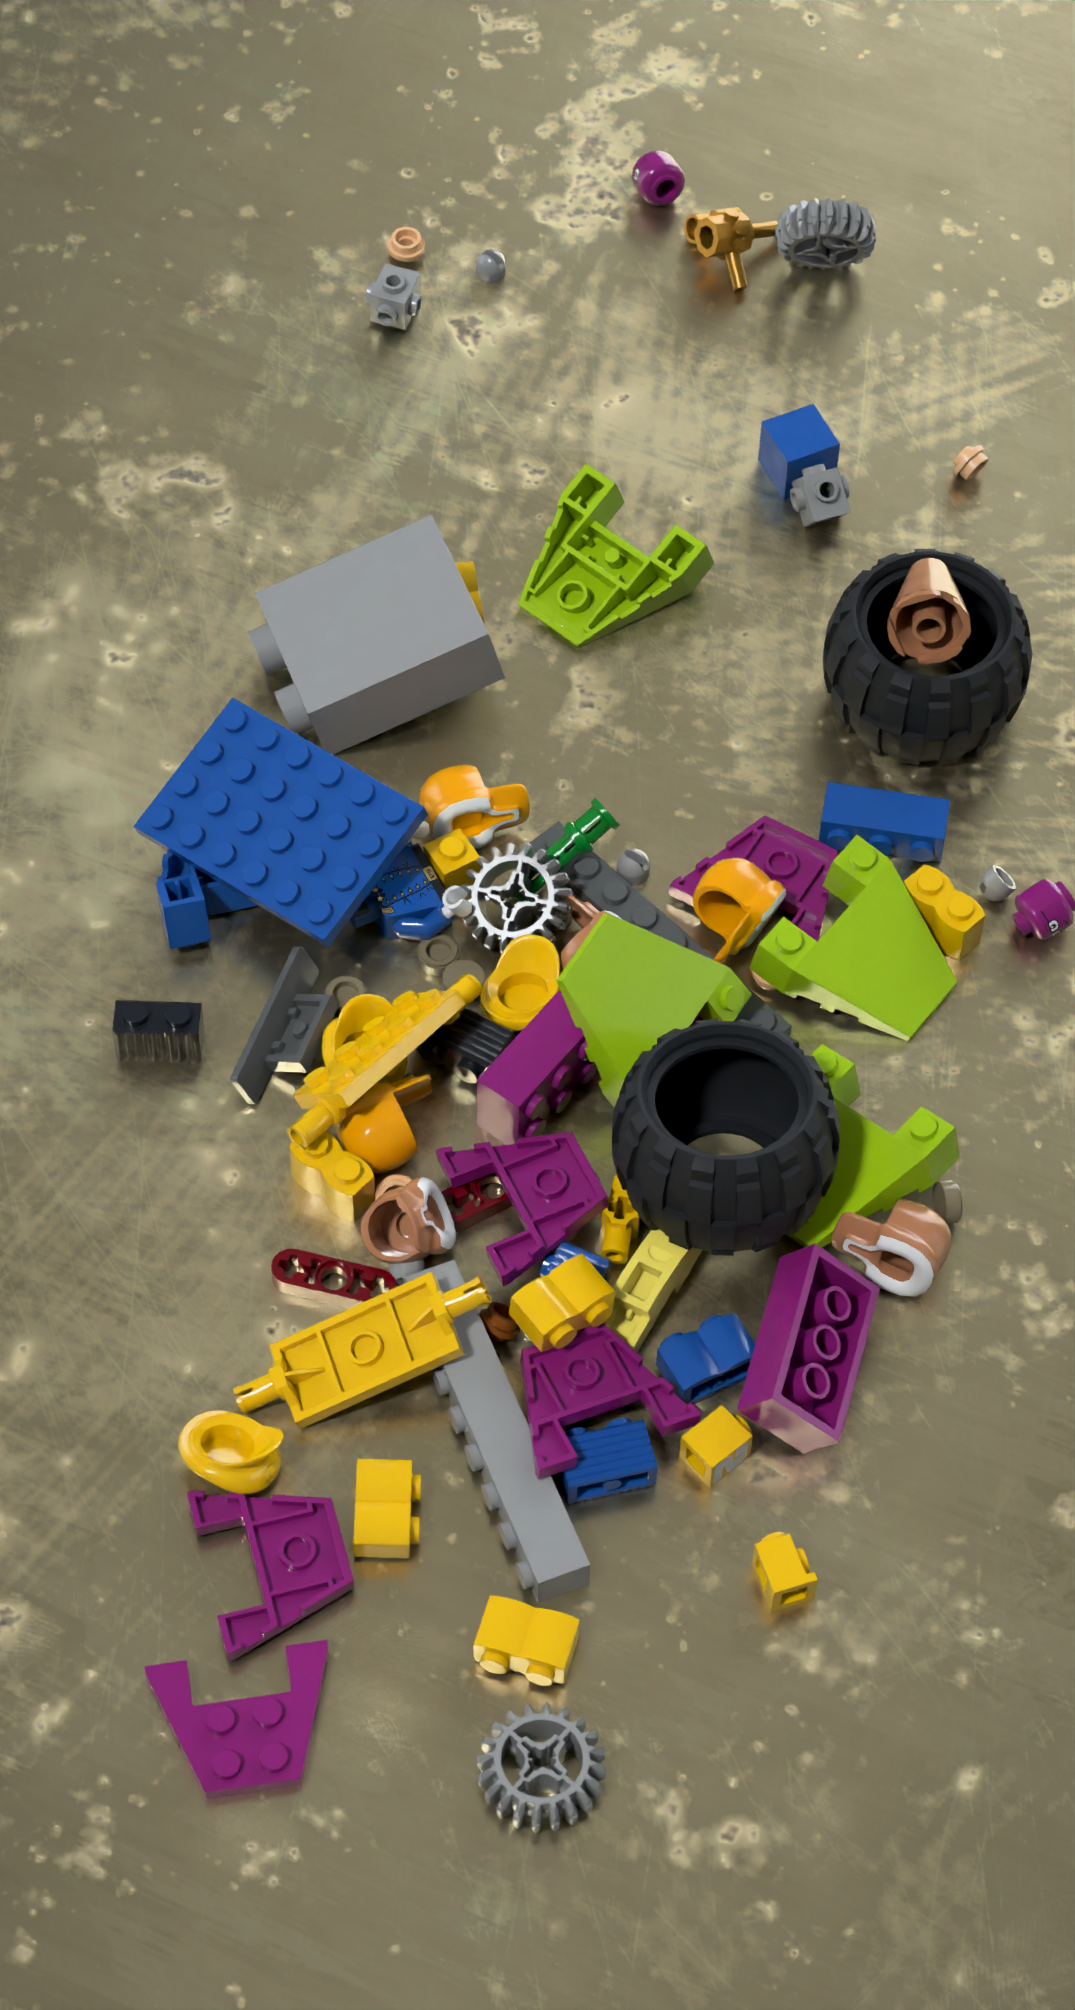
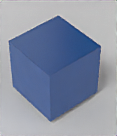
M814 404L762 421L758 461L783 500L790 498V490L793 488L792 481L803 476L802 469L819 464H824L825 470L838 466L840 443Z

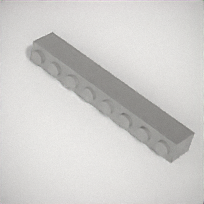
M455 1260L405 1276V1283L426 1273L432 1272L444 1293L465 1284ZM473 1309L456 1317V1322L454 1323L465 1355L436 1367V1369L432 1370V1376L440 1396L447 1394L452 1407L448 1408V1413L457 1434L464 1432L469 1445L465 1446V1453L472 1471L480 1470L484 1478L485 1484H482L481 1488L485 1502L490 1511L497 1509L502 1523H499L498 1527L502 1541L507 1550L514 1548L520 1561L515 1566L521 1585L525 1590L531 1588L537 1603L588 1585L590 1563L551 1475L538 1479L535 1474L528 1423L477 1309Z

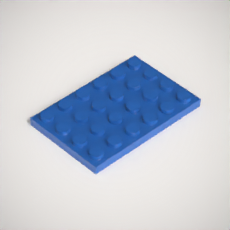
M232 697L133 827L141 836L329 948L428 816V813L422 805Z

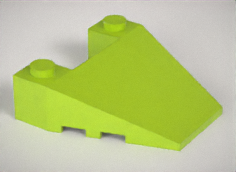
M587 463L561 493L557 503L558 511L552 526L547 528L544 536V546L539 558L534 561L518 601V606L577 648H581L690 594L714 565L707 545L677 524L674 525L649 557L607 529L606 525L623 506L625 501L616 483Z
M856 835L833 860L822 885L849 905L848 908L818 942L783 916L759 943L749 968L783 994L796 998L797 995L821 1003L820 1008L833 1013L837 1009L858 1017L857 1022L909 1041L956 986L958 981L892 861L860 836Z
M603 913L556 980L575 1027L582 1029L588 1044L584 1048L589 1061L595 1062L602 1078L598 1082L601 1091L614 1107L626 1075L642 1051H650L652 1046L657 1044V1038L675 1028L680 1030L688 1028L696 1016L704 1020L718 1018L719 1021H734L752 995L730 967L608 913Z
M821 1044L810 1056H814L830 1084L840 1118L838 1163L830 1187L825 1197L821 1196L815 1213L794 1235L786 1234L804 1247L816 1244L821 1248L831 1243L833 1231L843 1213L851 1212L863 1217H868L880 1209L885 1213L894 1208L896 1201L915 1190L921 1193L932 1187L960 1158L956 1128L923 1106L894 1134H891L850 1108L849 1106L861 1095L855 1064L824 1044Z

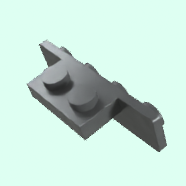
M294 946L230 1077L231 1083L248 1104L258 1103L272 1072H308L321 1045L324 1029L332 1021L339 1006L331 994H310L319 975V969L302 946Z

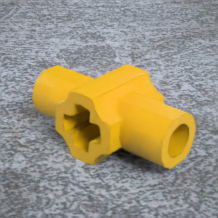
M615 1175L613 1177L611 1195L608 1198L609 1206L601 1213L600 1233L604 1235L601 1256L612 1260L611 1263L622 1264L628 1261L631 1240L638 1238L640 1217L632 1208L627 1190L622 1189L618 1176Z

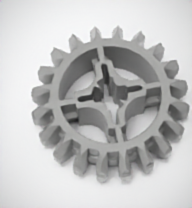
M829 197L827 200L815 198L811 202L800 201L799 205H790L788 210L781 212L780 218L777 220L775 239H777L778 253L784 256V260L794 261V265H805L809 269L821 268V270H824L825 268H833L836 270L837 267L844 266L849 268L852 263H862L863 259L870 257L871 251L874 250L876 242L874 216L868 213L867 208L859 207L856 202L846 203L845 199L836 201L831 200Z
M508 843L505 856L497 847L491 849L494 860L490 863L483 856L478 857L477 862L483 869L479 873L473 869L467 870L466 874L475 882L473 885L464 884L461 886V888L468 892V896H472L466 900L472 904L473 912L463 919L467 926L477 925L473 930L472 936L476 940L486 937L484 946L489 950H493L500 943L501 954L513 939L521 935L544 936L551 943H554L556 937L550 932L552 927L555 926L560 930H565L567 926L565 922L558 918L559 914H572V908L565 903H561V901L567 900L568 896H573V891L569 888H560L570 880L567 873H557L561 866L560 862L557 859L547 862L548 852L544 849H540L533 856V847L528 843L523 845L520 855H518L516 845ZM517 868L516 871H512L511 877L506 884L501 886L491 885L502 873ZM530 869L544 877L548 888V899L531 893V880L528 878ZM518 892H520L529 900L516 902L515 907H513L504 898L517 897ZM485 900L502 906L501 919L505 921L503 930L494 927L490 923L486 914ZM531 913L542 914L539 920L532 926L516 931L517 928H521L522 922L527 915Z
M546 1702L542 1707V1713L534 1714L532 1706L527 1703L524 1706V1717L521 1718L509 1710L506 1714L507 1726L495 1721L491 1726L493 1737H484L481 1742V1749L485 1753L477 1756V1768L482 1770L478 1775V1784L481 1788H488L485 1792V1801L488 1805L499 1803L497 1815L500 1819L512 1812L514 1813L513 1825L516 1829L523 1825L525 1819L532 1821L531 1827L535 1833L540 1831L541 1822L549 1821L550 1828L556 1832L560 1828L561 1817H564L568 1823L574 1825L578 1820L577 1810L589 1813L592 1810L590 1798H599L601 1796L602 1785L598 1781L606 1778V1767L600 1764L605 1760V1751L603 1747L595 1746L598 1743V1734L595 1730L584 1732L586 1720L583 1716L569 1722L570 1711L567 1707L560 1710L557 1716L551 1714V1705ZM546 1738L549 1740L545 1742H534L531 1739ZM569 1749L576 1756L581 1768L575 1782L568 1777V1770L562 1766L565 1761V1753ZM509 1753L516 1758V1765L521 1769L518 1773V1781L514 1785L508 1781L502 1769L503 1762ZM546 1764H547V1765L550 1764V1770H548V1769L545 1768L544 1766H545ZM533 1765L537 1766L539 1769L537 1771H533ZM541 1792L553 1795L550 1797H534L535 1794Z

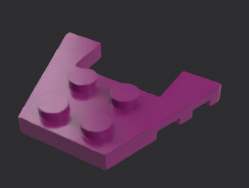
M765 815L728 841L726 848L712 858L706 857L697 863L695 870L684 878L679 876L670 884L669 895L693 906L694 890L702 875L711 866L722 859H746L758 866L771 880L781 882L786 888V896L779 905V908L795 915L792 923L818 942L829 896V890L822 885L833 860L837 857L838 850Z
M573 1132L517 1138V1144L492 1147L490 1142L475 1143L474 1149L453 1151L452 1146L436 1150L437 1160L452 1189L488 1174L496 1173L526 1230L486 1246L488 1259L502 1286L513 1282L609 1206L607 1194Z
M605 1323L597 1327L590 1326L578 1330L575 1338L561 1349L553 1347L547 1351L540 1352L533 1345L521 1351L520 1362L534 1468L538 1479L576 1467L578 1456L562 1429L563 1426L639 1400L644 1403L662 1437L693 1427L700 1422L701 1413L698 1408L691 1402L685 1404L673 1393L675 1387L664 1377L657 1378L642 1364L643 1358Z
M197 1490L187 1492L197 1536L238 1526L245 1527L264 1601L263 1605L217 1616L228 1661L235 1660L354 1588V1579L332 1498L273 1495L272 1499L245 1497V1494L227 1492V1496L205 1495L204 1491Z
M327 1640L285 1646L291 1687L290 1692L196 1706L192 1705L187 1660L144 1666L146 1680L153 1690L206 1800L302 1786L317 1703L319 1702L325 1664H327L329 1655Z

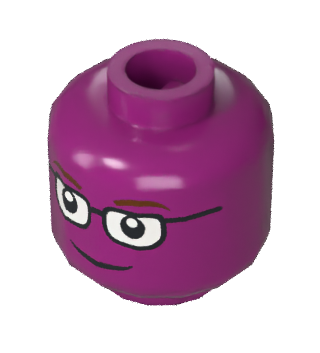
M651 151L637 160L633 167L632 180L634 186L649 204L665 206L675 201L684 189L685 178L683 171L673 157L666 152Z
M1042 879L1015 897L1017 912L1012 915V918L1024 936L1031 933L1036 939L1045 941L1073 923L1075 901L1061 881L1054 883L1049 879Z

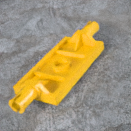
M464 974L446 991L432 989L427 992L415 993L411 990L398 996L392 1002L393 1008L388 1013L369 1021L363 1027L364 1033L358 1039L339 1047L333 1054L335 1059L327 1066L315 1069L304 1078L305 1085L295 1092L293 1096L302 1109L310 1110L287 1128V1134L291 1141L299 1148H307L330 1126L341 1122L346 1117L345 1108H349L439 1027L452 1024L460 1017V1012L483 993L480 982L473 975Z
M432 1272L426 1273L269 1345L274 1359L273 1366L269 1367V1373L233 1388L235 1396H240L236 1398L242 1412L248 1414L262 1405L281 1398V1400L287 1401L294 1421L301 1429L465 1355L454 1326L455 1318L484 1304L491 1303L489 1294L486 1295L488 1290L482 1278L477 1276L475 1279L444 1293L436 1276Z

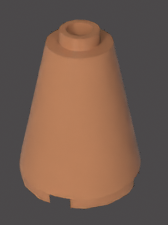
M924 558L911 566L887 620L889 641L897 653L904 657L907 654L917 658L918 663H941L956 656L962 650V645L967 638L969 639L971 633L969 612L950 571L942 561L935 558Z

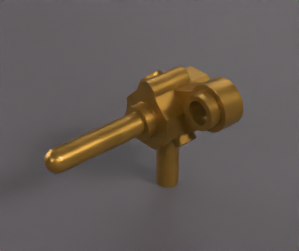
M739 207L711 210L710 214L704 212L690 214L685 220L684 231L688 241L692 244H697L698 251L705 257H717L718 259L726 260L733 290L739 291L748 288L740 253L751 249L753 239L775 236L777 221L752 224L751 220L741 212Z

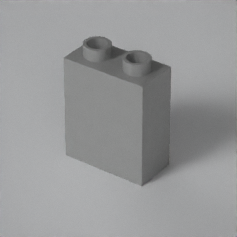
M432 514L255 593L267 623L248 631L252 644L267 676L288 668L294 682L274 692L290 730L298 735L314 728L324 750L332 755L505 678L489 633Z

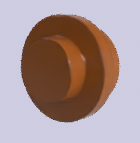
M491 1302L487 1309H482L479 1313L489 1338L497 1342L515 1340L520 1333L518 1324L508 1314L509 1307L502 1303Z

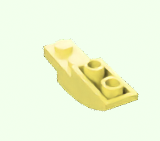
M651 1230L620 1274L613 1286L616 1292L613 1312L604 1322L636 1353L672 1291L675 1293L679 1292L702 1249L697 1248L687 1250L670 1243L669 1237L661 1230Z

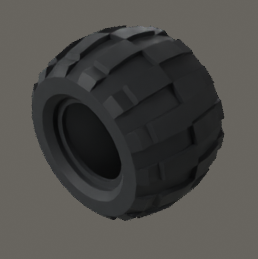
M915 549L913 553L903 555L894 553L881 558L871 570H862L843 592L828 621L822 661L824 680L827 691L831 694L834 710L849 733H857L863 741V746L878 755L885 753L899 758L901 763L919 765V762H937L939 765L957 762L960 756L967 752L978 753L998 737L1005 723H1010L1024 698L1033 656L1028 620L1018 596L1010 593L1009 588L1005 585L1006 580L994 569H986L975 563V558L958 552L954 554L937 552L935 549ZM935 558L942 561L948 567L971 619L969 639L967 638L962 645V650L956 656L947 660L960 670V673L946 676H928L904 670L890 662L902 655L897 653L889 641L887 630L888 616L911 566L918 560Z
M716 1018L696 1021L694 1026L682 1030L675 1028L657 1038V1044L652 1046L650 1051H642L626 1075L613 1110L612 1157L622 1189L627 1190L632 1208L651 1230H661L669 1237L670 1243L687 1250L697 1248L711 1251V1255L733 1256V1252L752 1249L756 1253L776 1246V1240H779L784 1234L794 1235L815 1213L821 1196L825 1197L830 1187L838 1163L840 1118L827 1078L814 1056L804 1055V1051L799 1048L798 1041L784 1032L776 1033L763 1028L762 1023L743 1019L739 1021H719ZM721 1133L743 1136L754 1141L763 1149L749 1154L726 1156L700 1152L687 1145L698 1138Z

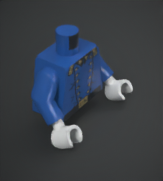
M422 822L350 918L355 928L376 921L384 937L388 940L399 938L418 941L430 940L444 928L452 926L454 914L459 917H466L471 913L472 904L463 899L466 898L468 892L458 885H453L445 891L419 843L413 845L411 842L413 838L421 839L428 835L429 824L427 822Z

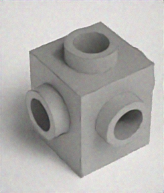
M385 263L376 282H370L367 288L365 303L370 305V321L406 330L412 316L417 317L422 306L423 297L421 295L420 272Z
M824 464L802 469L803 476L792 481L793 488L790 490L791 502L795 511L800 512L804 527L840 518L850 513L847 501L850 495L848 482L843 475L840 476L838 467L825 470Z

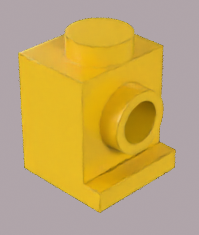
M783 1532L772 1533L754 1545L752 1565L771 1612L815 1599L818 1582L815 1572L810 1573L806 1554L802 1548H795L790 1533L786 1535Z

